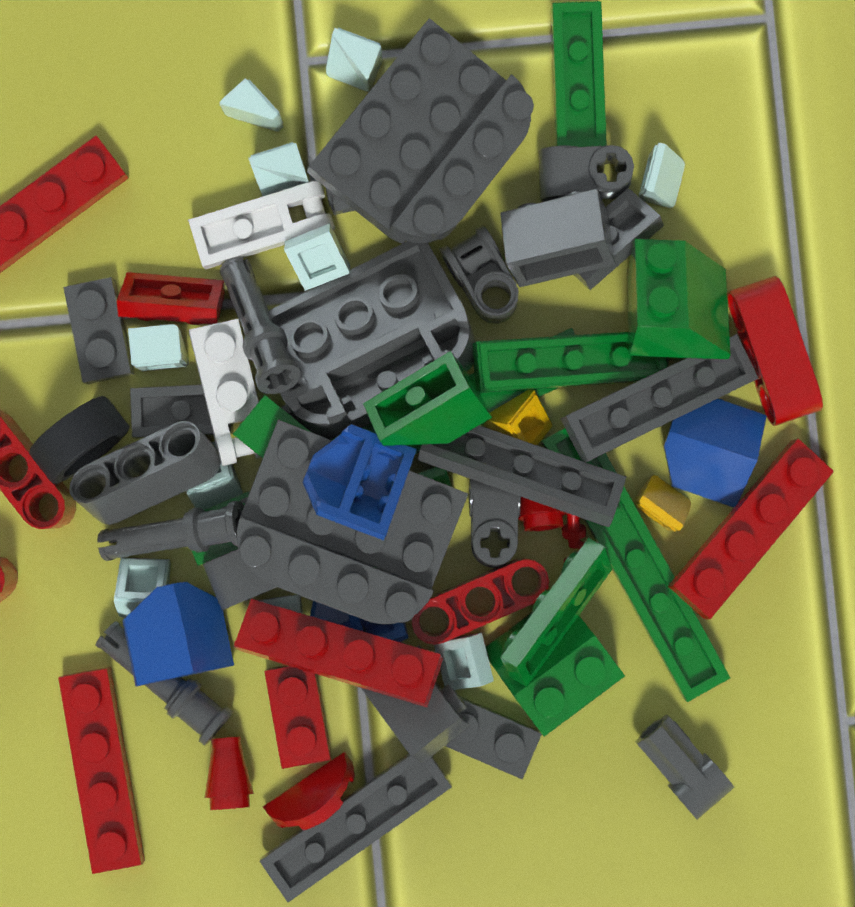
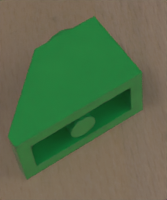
M451 351L363 403L377 437L383 446L450 443L492 418L474 380Z

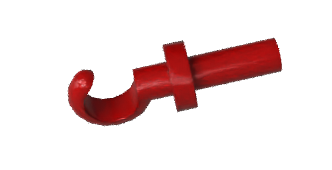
M567 513V524L561 528L562 537L568 540L569 548L581 549L584 542L580 541V539L586 536V526L580 523L579 517Z

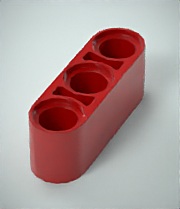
M772 276L728 291L729 311L737 335L759 378L754 381L765 415H767L771 425L777 426L821 411L823 409V400L820 388L781 280L777 276Z
M0 410L1 492L23 520L31 527L37 529L62 528L74 518L76 501L72 498L70 490L63 482L58 484L51 483L29 454L33 443L7 412ZM21 455L27 462L28 470L25 477L16 482L9 473V465L14 457ZM48 493L56 497L59 507L57 515L49 521L42 517L39 511L40 500Z
M528 558L515 559L500 567L489 570L432 595L428 603L412 618L413 631L418 639L432 645L441 644L534 604L539 595L549 587L548 573L541 564ZM522 567H531L538 574V586L530 594H518L512 587V576L515 571ZM476 587L489 589L494 598L490 610L482 614L471 612L465 603L469 591ZM439 607L447 613L449 618L448 625L440 633H428L420 625V616L427 608Z

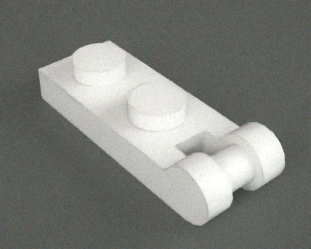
M318 181L308 182L189 219L188 222L202 267L206 270L222 265L233 257L240 256L245 258L283 246L285 241L329 223L332 229L335 230L332 216L325 213L321 200L325 197L322 184ZM303 205L307 219L293 223L288 208Z
M234 319L189 329L190 340L221 465L226 466L237 463L236 458L255 454L256 458H259L258 454L237 437L231 438L228 427L230 424L243 422L258 404L249 361L242 348L244 340L239 320Z

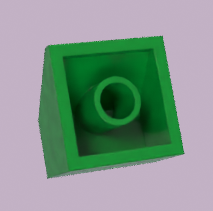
M635 239L627 269L629 356L729 359L731 351L726 269L683 240Z
M532 612L485 646L489 662L543 737L625 677L621 669L580 616H578L528 687L510 677L500 657L503 654V648L508 637L515 630L522 629L532 615Z

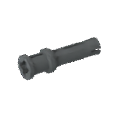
M240 256L230 258L220 267V274L228 288L233 306L244 330L243 351L246 357L253 361L257 370L255 382L258 389L265 394L282 393L297 384L301 377L300 368L297 362L290 359L286 350L288 339L284 330L272 322L249 260L247 258L244 260Z
M238 500L228 503L227 507L223 509L204 511L200 507L192 508L184 514L183 518L110 530L103 529L98 534L97 543L109 541V543L117 542V544L99 547L98 550L103 560L111 561L116 558L188 547L197 553L207 551L211 545L229 542L238 547L237 527L244 505Z
M115 621L104 631L107 635L105 637L100 636L95 646L105 651L133 675L125 631L120 626L121 624ZM182 677L145 685L167 704L164 708L167 710L166 714L172 719L179 717L200 735L199 742L204 746L211 741L234 712L229 707L222 709L200 690L201 684L196 679L193 681L190 678L185 681Z

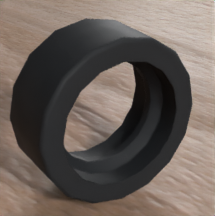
M100 396L80 405L53 424L34 442L29 454L51 483L58 484L73 477L86 464L106 454L127 434L130 426L110 400L105 396Z

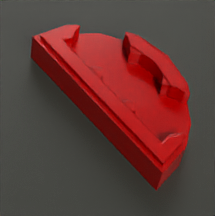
M343 752L264 805V810L281 828L299 826L302 830H308L325 822L344 803L340 798L345 792L348 782L353 783L355 778L353 761Z

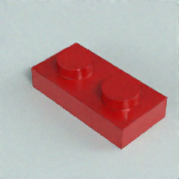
M127 272L117 298L118 317L137 318L143 321L186 322L191 325L218 323L225 297L224 280Z
M288 665L266 669L264 673L281 769L331 760L332 756L317 674Z

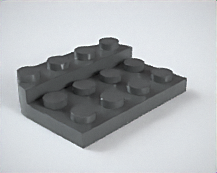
M429 18L309 165L307 173L381 232L399 243L404 244L405 241L428 243L438 239L442 240L455 229L526 137L530 127L531 113L534 108L533 100L516 77L511 74L505 80Z
M405 242L351 269L349 274L319 285L269 310L272 322L283 329L287 336L286 350L290 359L297 362L301 371V377L297 384L280 394L295 420L311 433L329 440L341 435L342 431L351 424L360 428L370 424L371 421L363 403L449 351L454 354L466 371L470 370L474 364L473 343L475 340L466 311L428 243Z
M278 420L239 519L237 545L241 560L256 577L268 584L363 620L377 624L404 623L411 620L428 603L434 592L432 589L468 493L409 471L384 541L316 515L302 482L312 456L332 440Z

